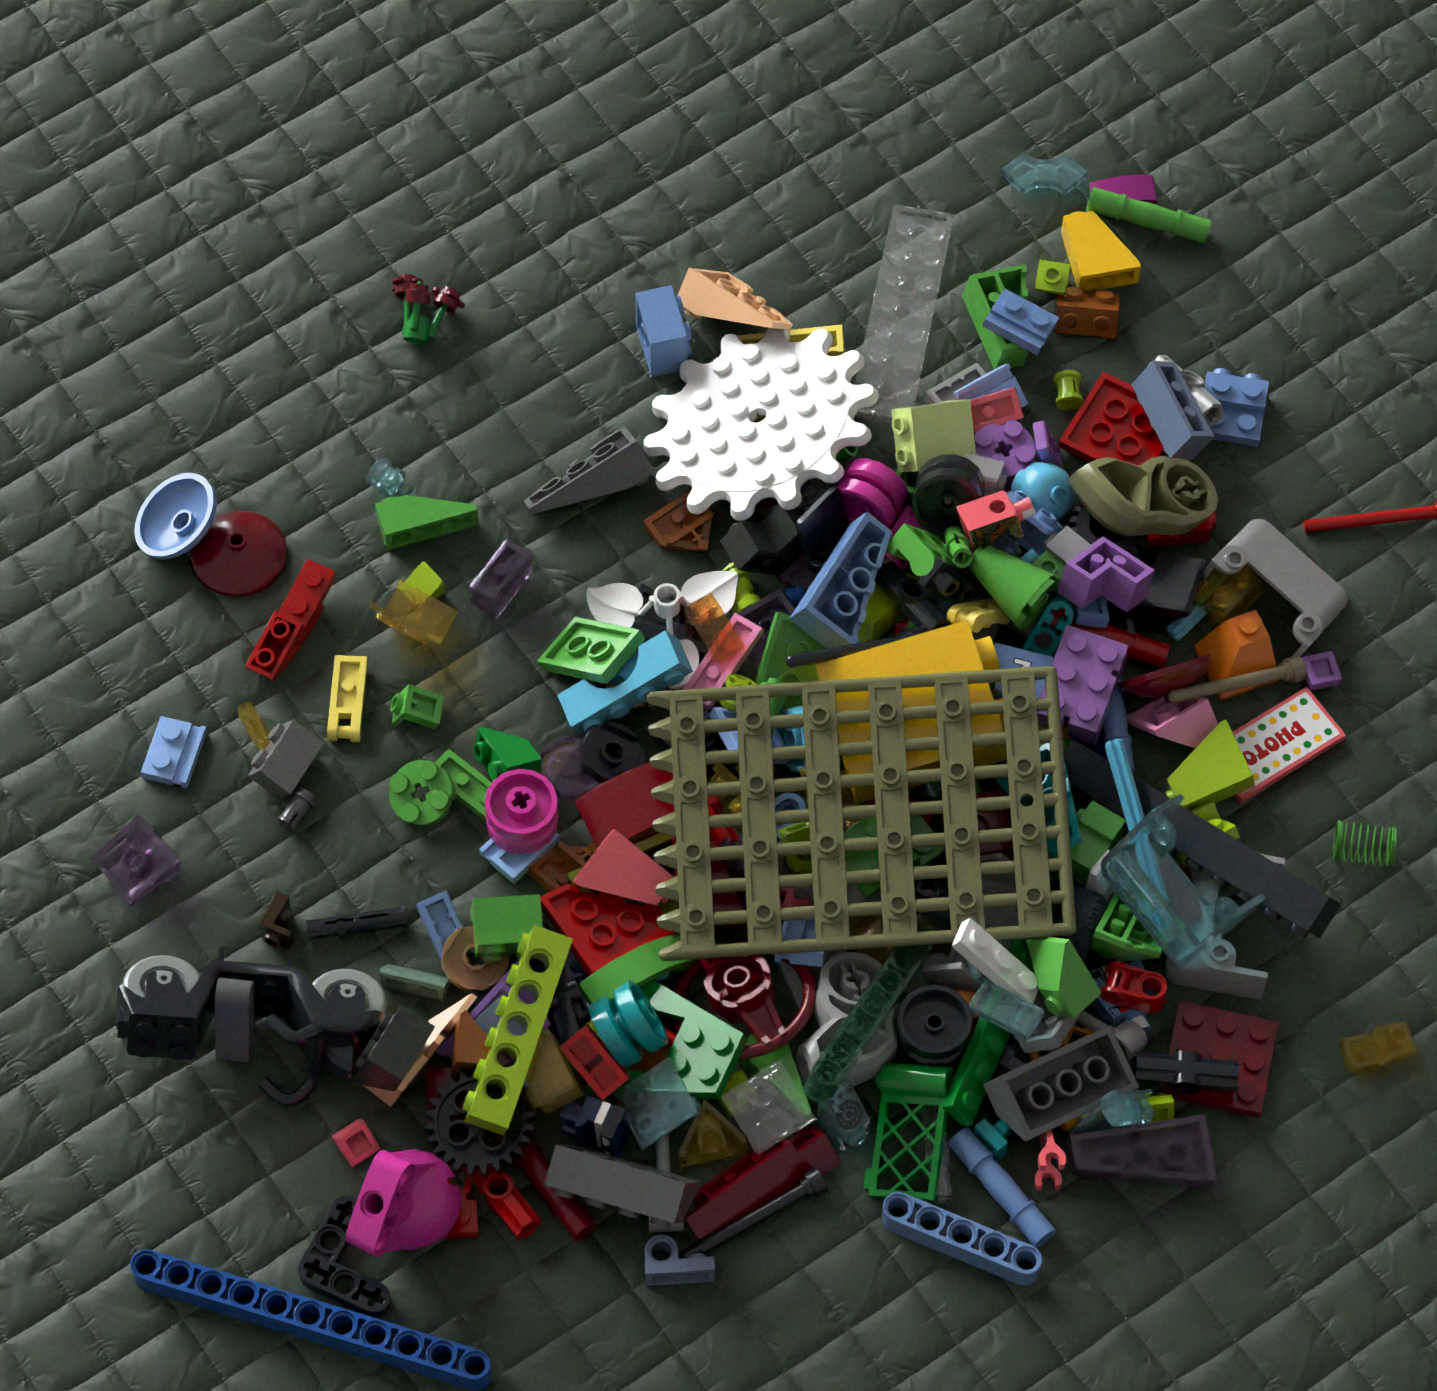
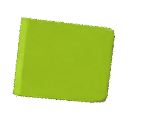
M426 562L418 565L400 586L402 593L420 611L445 593L443 580Z

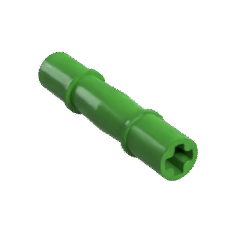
M1092 187L1086 211H1094L1097 214L1115 218L1116 221L1123 219L1147 228L1170 232L1173 237L1176 235L1201 243H1205L1211 225L1210 219L1188 214L1180 209L1176 212L1153 203L1126 198V194L1121 195L1096 187Z

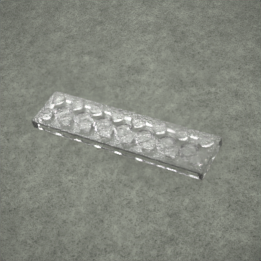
M897 204L893 205L861 353L865 359V365L857 372L855 385L869 384L878 391L879 399L874 405L859 410L854 417L892 424V409L915 407L954 214Z

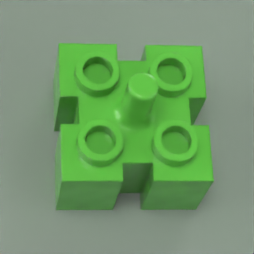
M1093 800L1086 810L1080 808L1076 813L1082 841L1071 847L1073 885L1085 888L1089 872L1105 851H1111L1114 858L1118 854L1123 840L1121 835L1124 833L1126 824L1124 818ZM1054 871L1053 879L1060 883L1059 871Z

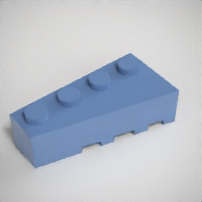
M868 512L850 523L789 619L825 648L858 643V632L860 626L864 623L868 600L873 594L877 571L881 568L892 531Z

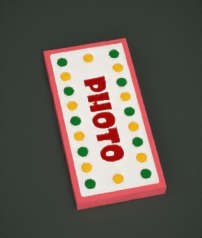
M1307 687L1233 731V735L1255 782L1254 787L1234 795V797L1240 804L1345 740L1346 734Z

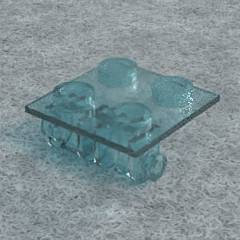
M670 1057L614 1094L620 1107L626 1110L627 1121L643 1150L651 1144H655L657 1140L666 1134L673 1132V1129L680 1127L682 1123L691 1117L698 1115V1110L701 1108L699 1101L695 1097L691 1098Z
M1133 1088L1125 1092L1114 1090L1107 1093L1101 1098V1105L1098 1108L1088 1111L1078 1118V1125L1069 1132L1070 1136L1107 1132L1113 1126L1149 1123L1154 1117V1110L1146 1097L1152 1093V1090H1136Z

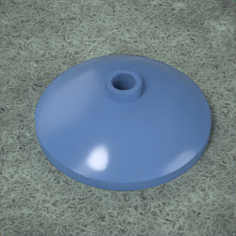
M183 473L173 476L157 486L142 504L136 518L135 538L140 549L152 558L170 559L180 556L195 547L207 534L215 517L217 495L212 484L201 475Z

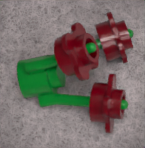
M404 274L392 280L394 284L392 291L395 292L396 298L404 300V326L402 334H404L403 339L409 343L418 345L428 344L429 338L435 339L437 328L445 312L454 314L458 307L462 309L465 307V303L459 299L460 293L453 288L444 286L441 290L433 287L432 292H428L429 285H423L421 278H416V276ZM431 295H434L433 304L439 310L430 325L428 317L419 315L421 303L430 304ZM411 302H414L413 313L411 315Z

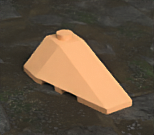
M688 268L677 295L681 297L683 307L685 308L684 312L697 319H701L704 316L791 330L793 326L776 309L765 306L767 301L764 298L752 295L753 289L728 272Z
M471 993L428 1021L436 1027L395 1092L369 1086L364 1087L388 1106L392 1107L453 1030L460 1013L464 1010L468 1011L477 997Z

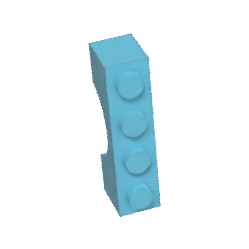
M665 630L638 646V660L635 669L628 679L620 685L602 689L583 679L557 696L570 727L585 736L594 726H601L614 718H621L627 715L631 708L641 702H648L647 695L650 692L661 691L668 686L681 683L684 677L692 673L693 670L680 640Z

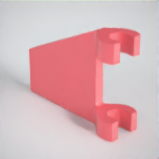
M1051 1129L1039 1135L1041 1152L1038 1157L1039 1169L1034 1178V1188L1036 1191H1042V1179L1051 1178L1054 1181V1190H1060L1062 1176L1058 1170H1064L1066 1155L1054 1142ZM1051 1157L1058 1161V1170L1051 1164Z

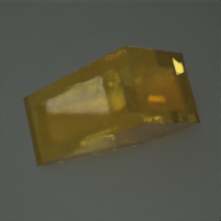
M548 1028L540 1034L526 1075L530 1088L526 1089V1093L534 1108L539 1106L547 1114L584 1095L565 1055L559 1049L560 1045L556 1037Z

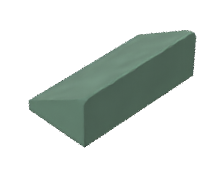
M387 964L380 969L381 985L385 988L440 1001H446L451 986V982L447 977Z

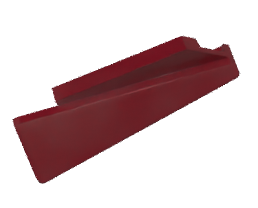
M811 1123L790 1141L777 1132L699 1188L693 1200L695 1209L686 1214L685 1220L694 1235L701 1239L799 1185V1180L803 1178L804 1173L817 1168L822 1175L839 1166L840 1159L826 1134Z

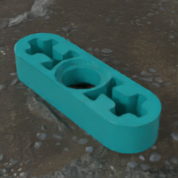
M1055 597L1049 600L1021 649L1027 650L1030 648L1031 652L1052 656L1062 639L1066 625L1070 626L1073 621V604L1064 597ZM1060 606L1064 607V614L1067 617H1059L1055 628L1050 625L1054 616L1052 608L1058 610ZM1046 632L1051 635L1053 643L1049 647L1041 648L1036 645L1034 637L1038 633Z

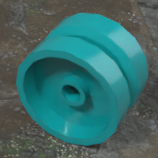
M631 980L614 990V1001L603 996L588 1006L592 1022L605 1046L616 1061L626 1069L643 1058L642 1048L654 1053L668 1044L666 1031L656 1011L642 990Z

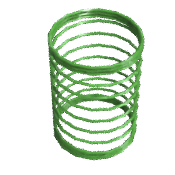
M1337 821L1333 842V860L1339 861L1343 853L1344 861L1346 862L1351 851L1352 863L1355 862L1358 853L1359 864L1362 863L1365 855L1366 864H1369L1372 857L1373 865L1377 864L1379 858L1380 866H1383L1386 860V867H1392L1397 841L1396 827H1389L1387 849L1384 861L1381 864V845L1384 826H1382L1378 856L1374 864V843L1377 825L1374 827L1373 844L1367 863L1369 824L1367 825L1364 852L1360 861L1359 849L1362 823L1360 824L1358 846L1353 860L1352 845L1355 822H1353L1349 853L1347 859H1345L1348 821H1346L1341 854L1343 821Z

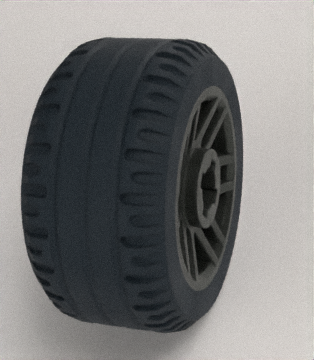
M1074 886L1077 931L1071 936H1058L1054 938L1069 939L1087 967L1093 952L1090 949L1093 934L1108 907V901L1101 894ZM1061 904L1058 907L1053 923H1063Z

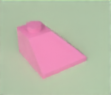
M1159 696L1127 715L1128 724L1155 736L1196 748L1218 725L1209 700L1204 697L1172 703L1171 701L1166 702L1164 696Z

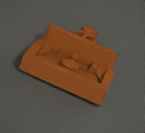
M692 489L643 520L641 525L660 548L707 552L713 512L709 508L700 514L689 512L687 497Z
M558 841L556 849H551L530 865L527 874L547 892H550L565 884H571L567 874L583 867L597 848L594 843H589L588 847L567 846L563 841ZM591 890V893L597 895L598 891Z

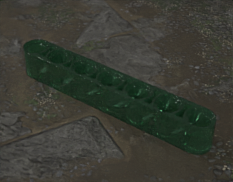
M917 925V932L931 931L925 926ZM934 944L895 947L815 1062L804 1085V1093L809 1100L817 1104H825L834 1097L923 967Z

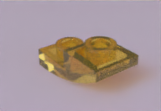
M1406 1021L1376 1026L1371 1033L1342 1038L1337 1044L1349 1074L1379 1067L1415 1054L1418 1051Z

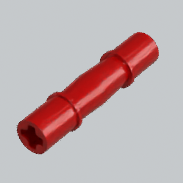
M1052 608L1054 616L1050 625L1055 628L1059 617L1067 616L1064 614V610H1054ZM1074 617L1070 624L1072 627L1129 645L1128 660L1133 659L1161 669L1166 662L1170 648L1168 643L1140 635L1138 632L1132 634L1108 624L1106 629L1075 624Z

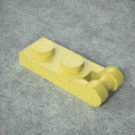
M993 598L954 604L947 613V620L951 624L968 620L970 629L974 633H978L982 627L990 628L991 624H1009V621H1011Z
M335 655L327 741H338V738L350 739V742H361L368 667L366 656ZM351 719V725H339V720Z

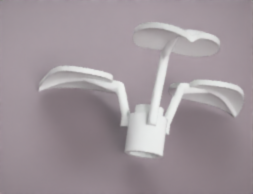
M732 571L701 573L688 579L684 583L681 592L673 584H661L655 589L654 595L649 597V601L644 607L640 591L633 585L626 583H612L598 588H588L586 591L587 602L590 612L596 621L629 628L633 627L637 615L644 616L654 605L656 614L666 619L667 632L673 635L672 618L679 613L680 603L686 609L694 607L696 614L704 619H718L728 614L735 603L738 573ZM684 639L680 640L693 672L685 676L681 683L668 686L671 689L684 687L699 666L698 650L690 640Z

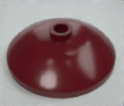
M232 511L214 517L207 534L191 549V560L195 574L207 588L225 596L244 597L265 590L278 579L286 564L287 547L281 530L267 517L250 511ZM234 541H242L239 545L232 544Z
M1207 654L1118 682L1120 689L1144 698L1164 696L1166 702L1170 701L1168 699L1170 691L1192 686L1204 676L1214 661L1213 654Z

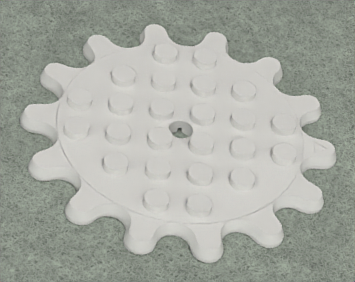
M768 328L765 337L756 344L745 345L735 334L725 335L721 339V354L711 363L702 364L692 359L685 360L680 365L679 371L681 379L686 383L683 390L674 395L657 396L652 403L653 414L656 417L668 420L667 425L662 430L650 434L644 439L643 449L648 456L666 455L670 458L669 462L656 474L655 483L657 487L662 491H669L679 485L687 484L692 487L687 497L689 512L700 514L706 511L715 501L727 500L731 503L730 513L733 519L743 521L752 516L756 504L761 499L775 498L781 508L791 510L800 505L802 501L801 486L807 480L818 478L826 483L839 481L844 475V469L836 461L837 453L847 446H863L870 441L872 436L867 426L854 421V416L859 410L874 405L879 399L878 391L869 384H851L854 374L859 372L865 365L863 355L855 350H850L839 356H828L827 353L833 343V337L831 333L822 328L813 331L809 337L800 342L789 341V330ZM759 413L760 416H766L761 422L753 423L754 419L757 418L756 414Z

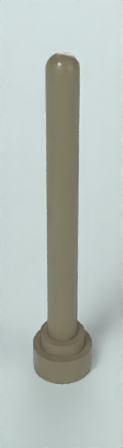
M1290 657L1284 659L1275 668L1172 690L1168 694V699L1172 703H1177L1280 679L1289 684L1305 680L1307 669L1301 657Z

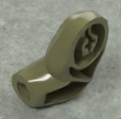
M1107 456L1083 466L1068 480L1069 485L1090 514L1106 529L1123 537L1149 534L1170 536L1185 534L1202 524L1216 510L1218 503L1213 483L1197 465L1185 459L1167 456L1151 458L1139 466Z

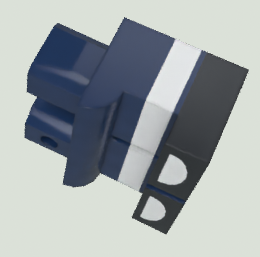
M587 1096L584 1104L567 1099L560 1114V1120L564 1122L563 1134L575 1138L578 1146L589 1148L592 1144L602 1148V1153L619 1157L629 1135L626 1110L624 1108Z

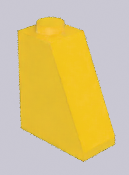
M1077 211L1063 216L1061 234L1077 288L1090 292L1138 283L1141 269L1139 260L1094 211Z

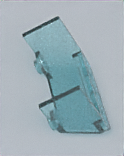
M1181 794L1151 810L1102 859L1101 872L1106 881L1168 958L1176 964L1184 965L1195 959L1234 929L1266 898L1263 894H1260L1241 907L1228 897H1219L1210 904L1168 853L1177 843V833L1166 817L1185 799Z

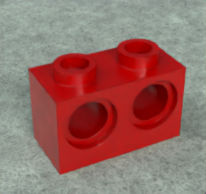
M586 1024L559 1047L602 1101L631 1077L628 1071L612 1056L604 1042L589 1024Z

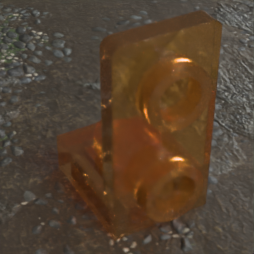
M712 592L684 609V616L689 624L695 627L717 663H722L744 649V643Z

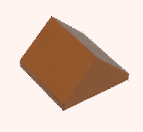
M466 1010L460 1013L454 1026L450 1074H460V1071H463L466 1075H472L473 1068L477 1067L479 1059L486 1060L490 1049L484 1046L487 1034ZM503 1053L497 1054L498 1063L503 1067H507L510 1061Z

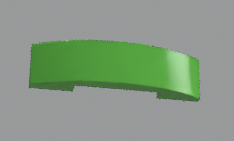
M680 933L672 934L646 943L618 957L579 983L578 987L589 1004L603 996L614 1001V990L629 980L640 987L673 970L679 974L699 959L662 961L658 956L659 951L681 941Z

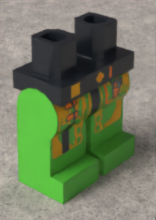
M903 523L889 541L886 550L892 556L909 561L912 572L921 577L918 581L923 587L939 592L947 597L957 598L964 603L968 602L978 588L970 581L974 576L970 568H959L954 565L953 559L950 558L945 550V542L938 535Z

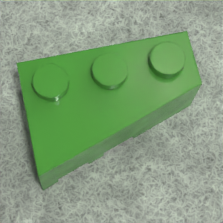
M1026 264L970 275L962 295L993 369L1003 364H1009L1011 368L1023 366L1029 352L983 327L985 318L989 315L1004 288L1027 300Z

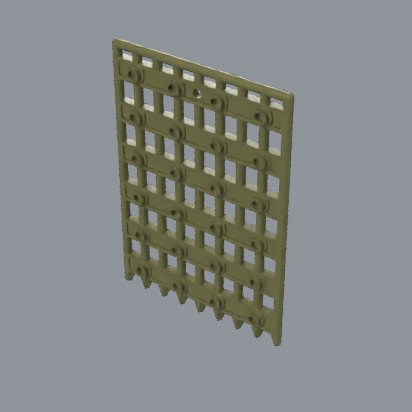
M1054 666L650 692L647 695L649 704L670 710V717L653 723L648 727L649 734L669 740L672 744V748L652 756L649 760L652 767L673 773V780L651 790L653 799L673 804L675 812L658 818L652 823L655 831L676 837V844L654 854L656 863L676 868L678 876L657 884L655 888L657 895L679 901L678 909L658 917L656 921L659 928L680 933L681 941L659 951L658 956L662 961L953 943L961 923L968 918H972L995 940L1071 936L1076 933L1077 924L1058 674ZM1045 679L1046 698H1036L1035 680ZM1001 682L1002 701L969 703L968 684ZM935 687L936 705L903 707L902 689ZM869 692L870 709L837 711L836 693ZM802 695L803 714L770 716L769 697ZM736 700L737 718L704 720L703 702ZM1038 711H1047L1048 729L1038 730ZM1004 714L1005 732L971 733L970 716ZM937 718L938 737L905 739L904 720ZM870 722L872 741L838 743V724ZM804 727L805 745L772 747L771 729ZM738 732V750L706 752L705 733ZM1039 743H1049L1051 761L1041 762ZM1006 745L1007 764L974 766V747ZM939 750L940 768L907 770L906 752ZM872 754L873 773L840 775L839 756ZM806 758L807 777L774 779L773 760ZM739 763L740 781L707 783V765ZM1042 775H1052L1053 793L1043 794ZM1008 777L1009 796L976 798L975 779ZM941 782L942 800L909 802L908 784ZM874 786L875 805L842 807L841 788ZM808 791L809 809L775 810V792ZM741 795L742 813L709 815L708 797ZM1023 797H1030L1033 803L1030 806H1023L1020 801ZM1044 807H1054L1055 825H1045ZM1010 809L1012 828L978 830L977 811ZM943 814L945 832L911 835L910 816ZM876 818L877 837L844 839L843 820ZM809 822L810 841L777 843L776 824ZM742 827L743 845L710 846L711 828ZM1047 839H1057L1058 858H1048ZM1013 841V861L980 863L979 844ZM946 846L947 865L913 867L912 848ZM878 850L879 869L846 871L845 852ZM811 854L812 873L779 875L778 856ZM744 859L745 878L712 880L711 861ZM1059 871L1060 890L1050 891L1049 872ZM1015 874L1016 893L983 895L981 876ZM948 878L949 897L915 899L914 880ZM880 882V902L848 903L847 884ZM813 887L814 906L781 908L780 889ZM746 891L747 910L714 912L713 893ZM1051 904H1061L1063 923H1053ZM1017 906L1018 926L985 928L984 908ZM950 911L951 930L917 932L916 913ZM882 915L883 934L850 936L849 917ZM815 919L816 938L782 939V921ZM747 923L748 943L715 945L714 925Z

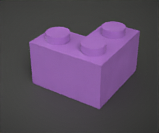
M1101 537L1066 563L1057 593L1082 609L1098 597L1103 596L1115 606L1128 612L1145 599L1155 570L1107 538Z

